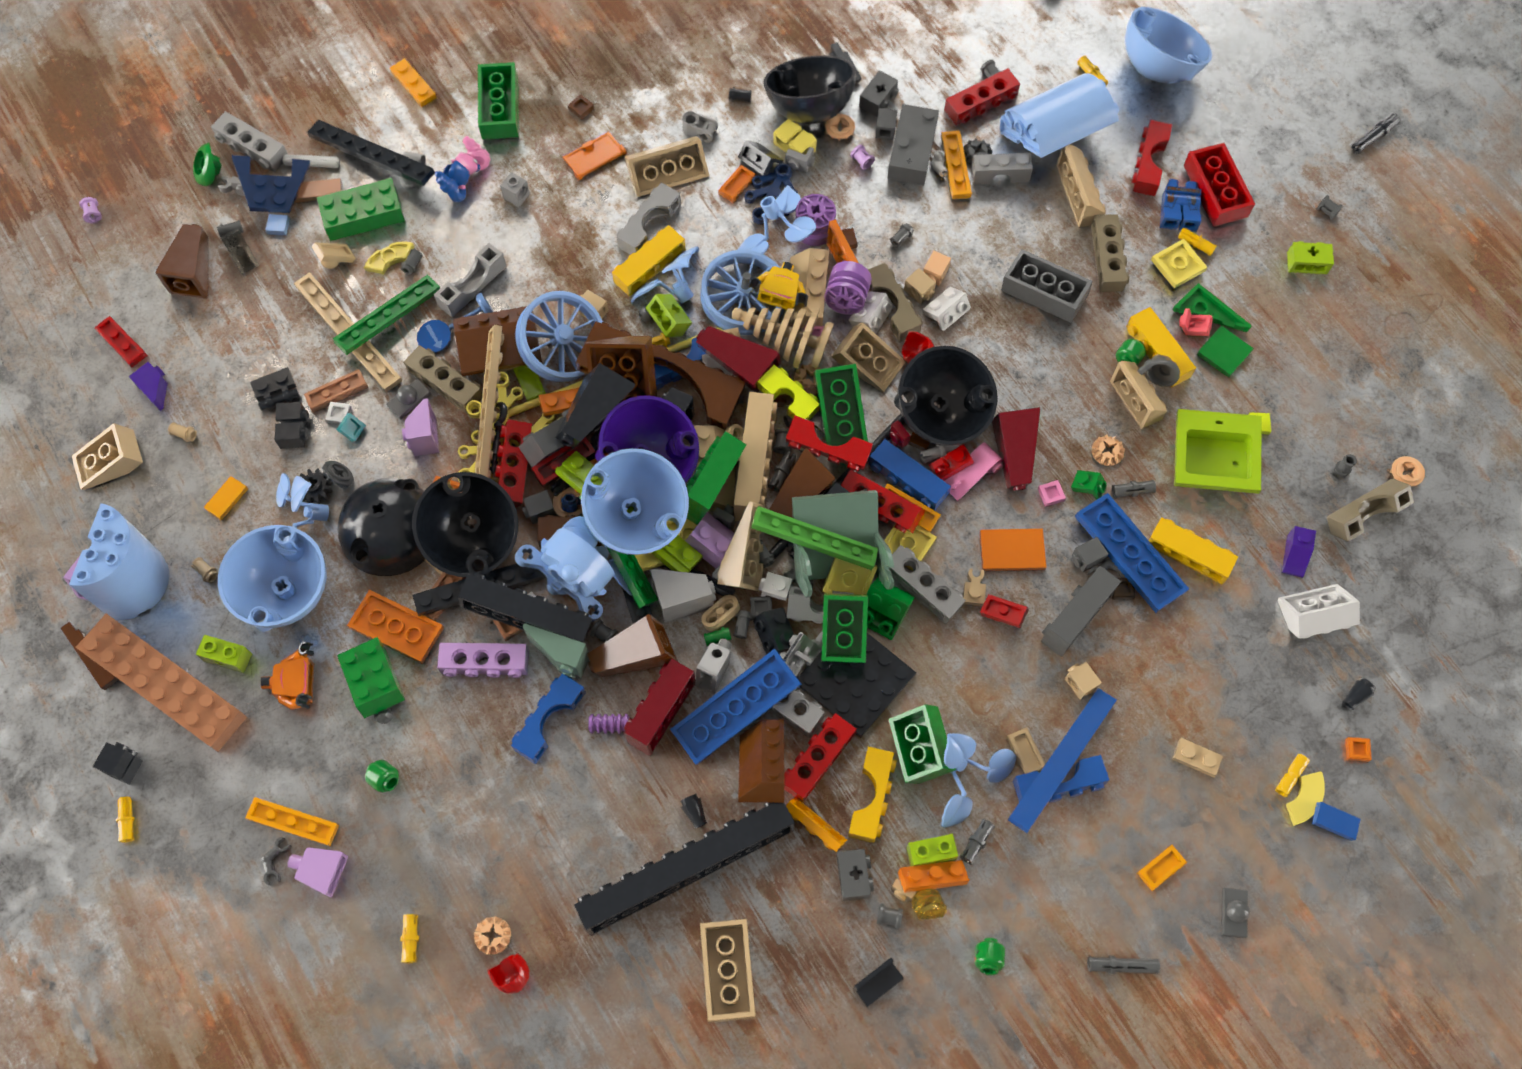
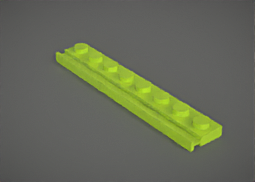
M576 451L560 467L556 468L555 473L582 495L585 479L594 465ZM594 476L591 478V482L594 485L602 484V480L599 477ZM630 506L627 512L631 514L634 508ZM679 535L661 549L650 552L672 571L687 573L703 557L702 554Z

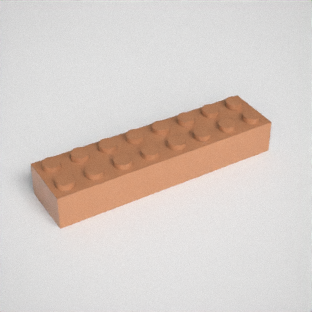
M107 613L76 646L78 650L217 752L220 751L247 718L241 711Z

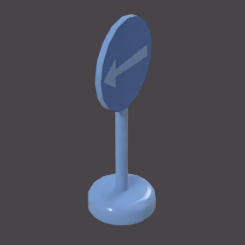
M479 293L476 295V300L480 307L464 317L476 315L481 311L484 313L494 311L483 294ZM440 320L426 322L417 333L418 345L424 349L429 348L434 353L443 351L451 341V330L454 329V324L452 323L448 326Z

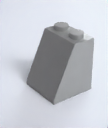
M660 569L650 570L665 623L706 611L713 606V601L716 600V592L713 582H708L706 575Z

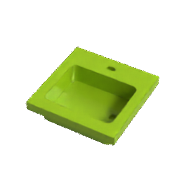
M1178 409L1176 412L1174 486L1259 494L1261 492L1262 416Z

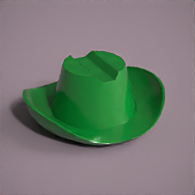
M210 142L203 144L197 150L193 162L194 178L202 186L211 185L215 176H218L221 171L220 157L212 154Z

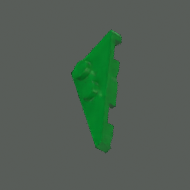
M1199 283L1172 309L1180 314H1184L1185 309H1190L1192 315H1212V323L1246 333L1252 327L1250 323Z

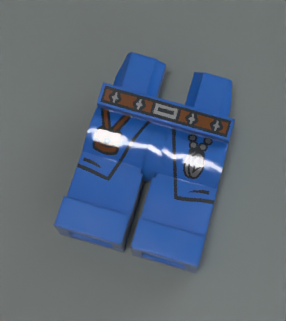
M1169 179L1162 194L1160 228L1177 230L1179 226V230L1186 228L1197 232L1202 222V215H1200L1201 189L1197 188V182L1188 181L1185 187H1179L1178 180ZM1166 220L1174 221V223L1169 224ZM1186 222H1189V223H1194V224L1188 226V225H1186L1185 223H1186Z

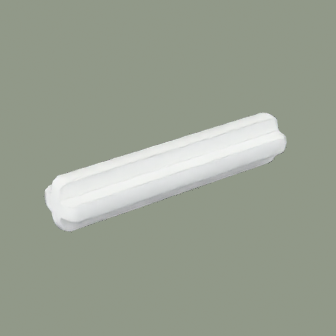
M283 155L285 166H292V159L310 160V167L338 168L340 164L339 158L334 156Z

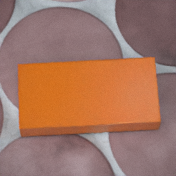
M740 165L720 187L718 194L734 203L752 183V179L756 174Z

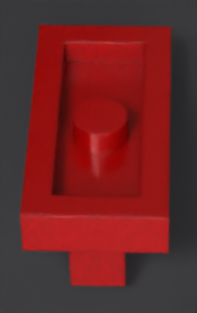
M963 444L945 456L940 457L935 462H932L929 467L933 474L945 481L975 462L967 447Z
M988 594L980 614L995 621L1021 628L1029 609L1027 606Z

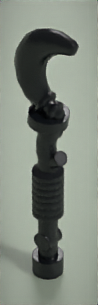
M504 402L496 403V407L500 408V416L496 423H494L496 435L492 445V465L489 469L492 474H495L496 465H498L497 453L498 447L501 445V426L504 425L503 422L508 414V408Z

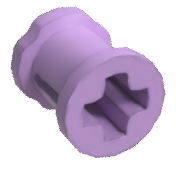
M862 144L856 146L850 154L851 158L859 162L863 170L868 169L875 161V157L869 155Z
M92 197L83 198L79 204L84 211V221L87 223L100 221L102 216L97 209L98 201Z

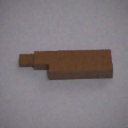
M71 622L66 623L60 628L101 689L106 690L119 681L118 678L76 648L85 637L83 631L76 630Z

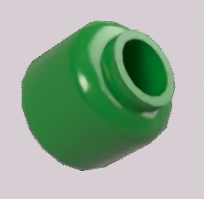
M1136 339L1125 340L1116 351V360L1118 362H1135L1138 366L1146 355L1143 343Z
M377 760L367 767L365 781L376 791L384 793L393 790L397 786L399 772L397 768L386 760Z
M985 938L984 941L979 942L975 947V966L983 974H998L1005 967V947L998 943V940L995 938Z

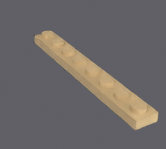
M310 272L294 283L299 292L336 335L354 324ZM369 340L352 351L353 355L386 393L402 382L401 377Z
M494 325L488 334L475 473L488 478L491 477V470H488L489 462H491L493 457V450H490V447L495 437V431L492 430V426L497 416L494 406L499 396L496 386L500 381L501 375L498 372V365L502 361L500 345L502 346L504 342L502 326Z

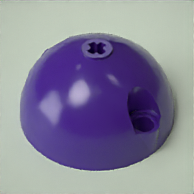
M637 396L622 401L606 416L598 437V450L595 453V458L599 462L605 457L603 450L608 455L624 449L648 450L668 460L679 471L686 483L692 476L698 462L699 441L691 420L678 406L660 397ZM683 439H687L690 446H686L683 443Z

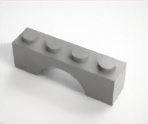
M662 182L657 188H654L650 197L641 203L636 214L629 218L627 225L618 231L616 236L618 248L630 255L642 248V245L648 241L647 234L644 231L646 224L657 217H671L681 205L680 193Z
M488 243L475 255L473 266L464 278L455 283L447 282L434 294L438 307L453 318L507 266L503 253Z

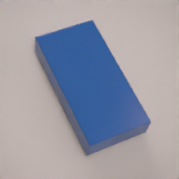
M1317 802L1312 824L1353 841L1357 838L1361 819L1323 802Z

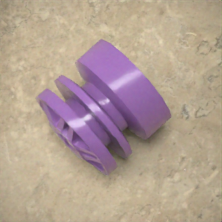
M821 194L804 196L796 206V218L803 216L811 218L816 224V229L801 242L809 246L824 245L827 242L829 221L836 219V207L827 196Z
M843 261L833 266L824 295L826 304L835 312L851 315L860 312L864 308L872 280L868 269L853 261Z

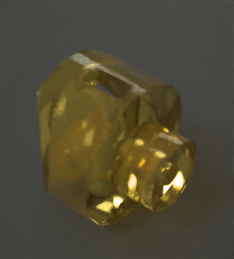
M925 889L918 891L912 900V907L919 921L941 918L946 914L947 907L938 890Z

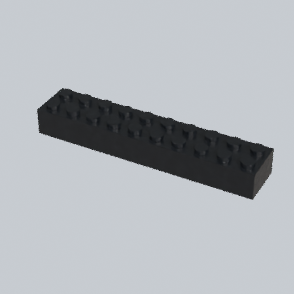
M765 803L764 808L758 811L752 809L746 812L741 820L737 822L735 819L730 820L723 825V829L717 832L711 830L703 835V839L697 842L692 840L682 846V850L676 853L670 851L661 856L662 860L656 863L651 861L640 867L641 871L635 874L632 872L626 873L620 877L619 882L613 885L612 883H607L601 886L599 892L592 896L590 893L577 899L578 903L574 904L586 932L592 936L794 832L795 822L785 803Z

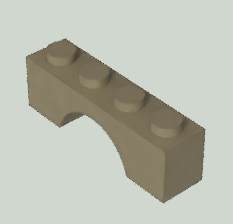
M886 263L868 269L872 278L868 291L886 293L896 307L897 312L891 318L890 328L898 342L905 341L908 333L911 331L920 333L923 325L922 319L919 314L916 315L914 312L913 304L904 295L902 285L898 284L895 280L893 270L888 268Z
M1392 478L1327 516L1330 534L1348 542L1364 533L1363 522L1367 518L1383 512H1399L1414 503L1411 485Z

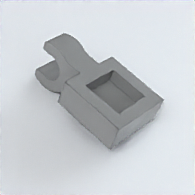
M224 176L221 178L223 183L226 184L224 186L218 185L221 192L228 193L235 190L237 194L244 196L238 177L232 176V179Z

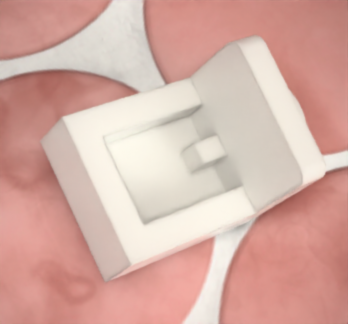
M768 572L766 579L762 578L758 590L762 591L761 597L768 595L786 601L792 579Z

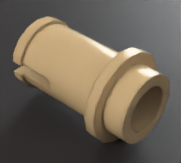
M172 422L168 427V434L183 438L185 442L194 441L197 436V431L191 426L185 427Z
M198 557L192 562L194 565H191V567L202 576L203 581L211 583L217 579V569L208 565L203 558Z

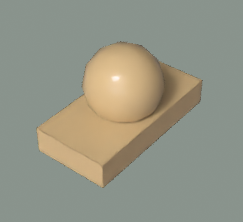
M315 242L312 246L321 264L328 269L336 268L339 262L353 263L355 260V256L347 244Z

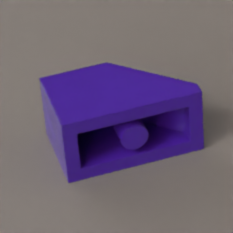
M147 362L132 373L129 378L161 411L164 407L168 383L163 378L165 373L158 366L153 367Z
M1295 526L1289 532L1286 539L1282 573L1301 578L1304 577L1314 550L1315 530Z

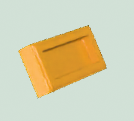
M230 476L204 506V509L222 521L247 492V486Z
M1170 845L1138 871L1137 874L1153 891L1188 862L1173 845Z

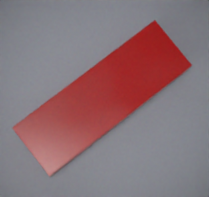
M111 316L94 327L131 368L148 356Z

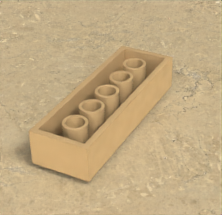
M749 392L742 441L747 445L740 456L734 499L735 521H741L749 502L761 504L765 508L768 488L767 481L770 474L769 466L772 458V442H774V428L777 420V402H774V394Z

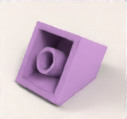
M423 399L404 420L405 428L402 429L403 439L407 441L408 449H411L415 456L439 453L436 416L429 400Z
M707 512L685 541L702 554L704 560L713 567L718 568L735 533Z

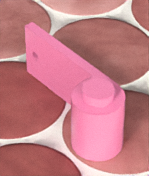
M986 442L979 445L970 454L975 462L974 464L944 481L951 486L949 493L957 501L986 473L990 474L993 472L995 474L1003 466L1001 464L1003 459Z

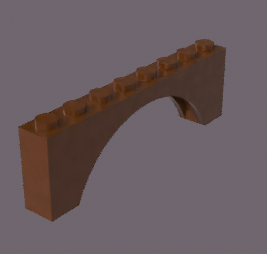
M595 321L586 342L632 335L628 331L614 329L606 322L600 323ZM584 344L576 360V369L588 374L586 346ZM652 344L654 364L666 367L685 378L694 387L703 402L707 424L726 430L745 390L746 382L739 376L725 374L719 368H710L702 361L688 359L682 353L668 351L665 346Z

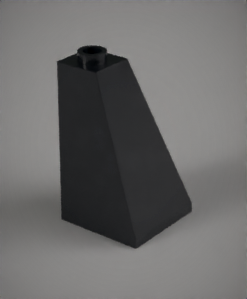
M599 363L585 376L555 438L559 439L563 445L574 448L636 384Z

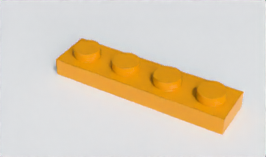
M960 130L941 132L952 199L971 198L972 192Z
M254 797L245 817L247 820L327 846H331L339 827L337 823Z

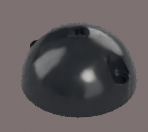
M828 55L807 56L776 66L767 73L763 83L767 97L773 107L783 117L797 123L817 124L832 119L845 108L854 90L856 69L851 62L840 57Z
M936 346L917 354L904 369L899 381L897 395L894 398V404L900 410L909 428L922 439L942 446L960 445L980 436L992 422L998 403L996 384L987 366L971 352L955 346ZM982 392L988 395V400L982 397ZM902 395H904V397L906 398L907 402H904V401H903Z
M457 472L439 478L424 490L414 509L412 529L418 549L424 558L438 570L458 577H467L468 573L483 575L497 568L513 550L518 535V515L513 500L497 482L481 474ZM453 477L458 478L460 481L458 489L450 485ZM470 516L472 519H476L477 523L474 524L475 527H473L472 524H468ZM476 559L483 561V570L475 568L474 562Z
M397 478L376 479L360 486L347 498L338 519V539L346 558L359 570L376 576H395L409 572L425 561L415 542L412 529L414 509L418 499L424 492L416 480ZM368 556L365 561L360 562L362 557Z

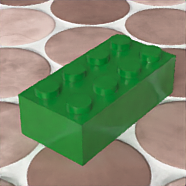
M515 62L478 64V128L482 140L519 137L518 74Z
M392 178L316 197L323 226L330 241L405 222L399 196Z
M856 364L815 370L814 375L825 444L840 446L850 441L852 437L868 442Z
M726 431L721 438L719 436L715 438L706 451L705 457L696 468V472L686 485L689 498L686 519L698 525L711 508L747 444Z

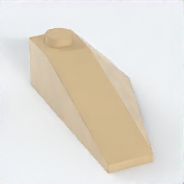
M749 502L721 561L720 569L717 573V584L760 591L758 589L763 574V563H759V552L763 551V544L760 543L759 534L762 532L751 528L757 507H763V505Z

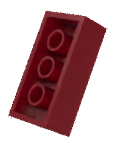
M672 658L668 664L665 663L659 672L661 676L657 682L653 681L648 689L649 695L645 700L642 699L636 708V715L633 719L630 718L624 726V733L628 744L648 756L652 755L696 682L694 671Z

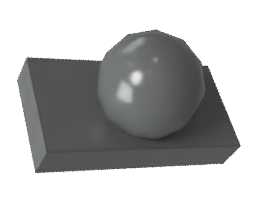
M416 379L410 385L401 386L397 390V395L387 403V406L401 420L417 407L423 399L428 398L431 392Z
M1223 888L1222 935L1247 938V925L1250 914L1248 891Z

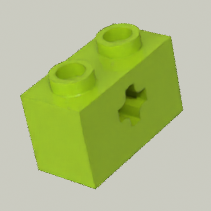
M1293 242L1287 251L1288 272L1328 274L1334 265L1333 245L1323 242Z
M655 294L646 306L647 311L666 337H682L692 324V321L672 294Z
M204 635L195 655L206 663L244 673L252 653L245 646Z
M953 834L910 842L906 847L910 866L950 862L958 858Z

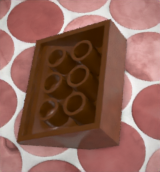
M527 306L453 319L462 377L485 373L488 334L494 325L502 326V333L504 334L503 345H500L502 361L498 365V370L526 365L517 349L515 330L517 321ZM528 319L526 331L537 332L536 323ZM526 336L530 350L540 346L538 337ZM539 349L533 352V355L542 363Z
M625 336L585 343L588 373L601 363L636 384L619 403L637 396L657 397L652 336Z

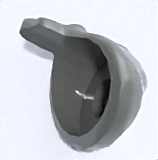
M1160 354L1155 355L1151 360H1147L1144 366L1138 369L1140 375L1145 374L1150 382L1158 386H1172L1180 378V369L1170 357Z

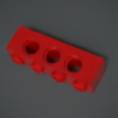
M1007 68L946 98L944 111L956 126L961 123H967L971 118L983 115L987 110L993 107L996 108L1007 100L1014 99L1018 95L1021 83L1010 69Z
M508 419L506 424L501 426L500 437L503 438V444L498 447L497 457H501L500 465H496L495 477H498L497 483L509 494L515 507H520L523 502L528 461L519 446L524 442L523 438L531 433L532 423ZM509 440H516L519 446H511ZM506 460H514L517 466L510 467ZM511 479L514 482V486H506L504 480Z
M851 469L841 484L849 492H860L863 489H867V491L876 490L878 492V500L885 499L884 505L878 508V519L886 524L891 521L896 524L894 528L902 533L909 531L913 534L925 513L921 507ZM901 508L903 510L902 515L894 517V511Z
M836 713L832 718L828 716L821 725L823 730L819 735L815 733L808 742L810 746L806 752L801 751L795 759L796 765L792 770L788 768L784 772V789L802 802L806 800L856 734L857 729ZM828 735H832L836 738L837 741L833 744H829L825 741L824 738ZM819 752L824 758L820 761H815L811 755ZM805 769L809 771L810 776L804 779L799 777L798 772Z

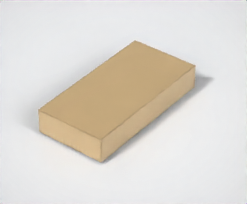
M1028 728L1007 735L1006 738L1016 755L1023 773L1040 772L1045 763Z

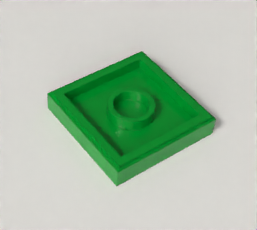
M1221 325L1196 355L1229 378L1254 348Z

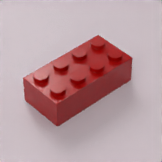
M1225 143L1190 151L1183 166L1190 180L1197 182V188L1201 189V203L1213 227L1249 217L1255 202Z

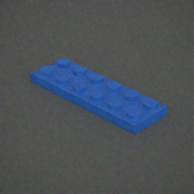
M1108 493L1076 513V519L1093 539L1098 537L1108 552V557L1155 613L1189 590L1188 586Z
M773 649L670 730L695 765H698L802 684L777 650Z

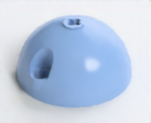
M1139 7L1132 12L1125 32V49L1133 66L1144 77L1165 84L1178 83L1185 80L1191 81L1211 61L1212 51L1206 40L1182 19L1152 7Z
M632 448L613 452L594 465L583 485L581 505L586 524L599 542L616 552L640 555L661 549L679 534L687 518L689 498L682 476L668 460L654 452ZM594 476L599 477L602 480V484L594 485L591 482V478ZM630 506L634 508L631 514L627 512ZM673 521L677 529L669 530L666 523Z
M286 525L264 526L242 536L225 554L218 572L219 595L225 607L236 618L255 626L262 632H266L272 628L293 624L304 618L316 607L325 588L327 568L319 546L305 532ZM287 536H291L288 541H283Z

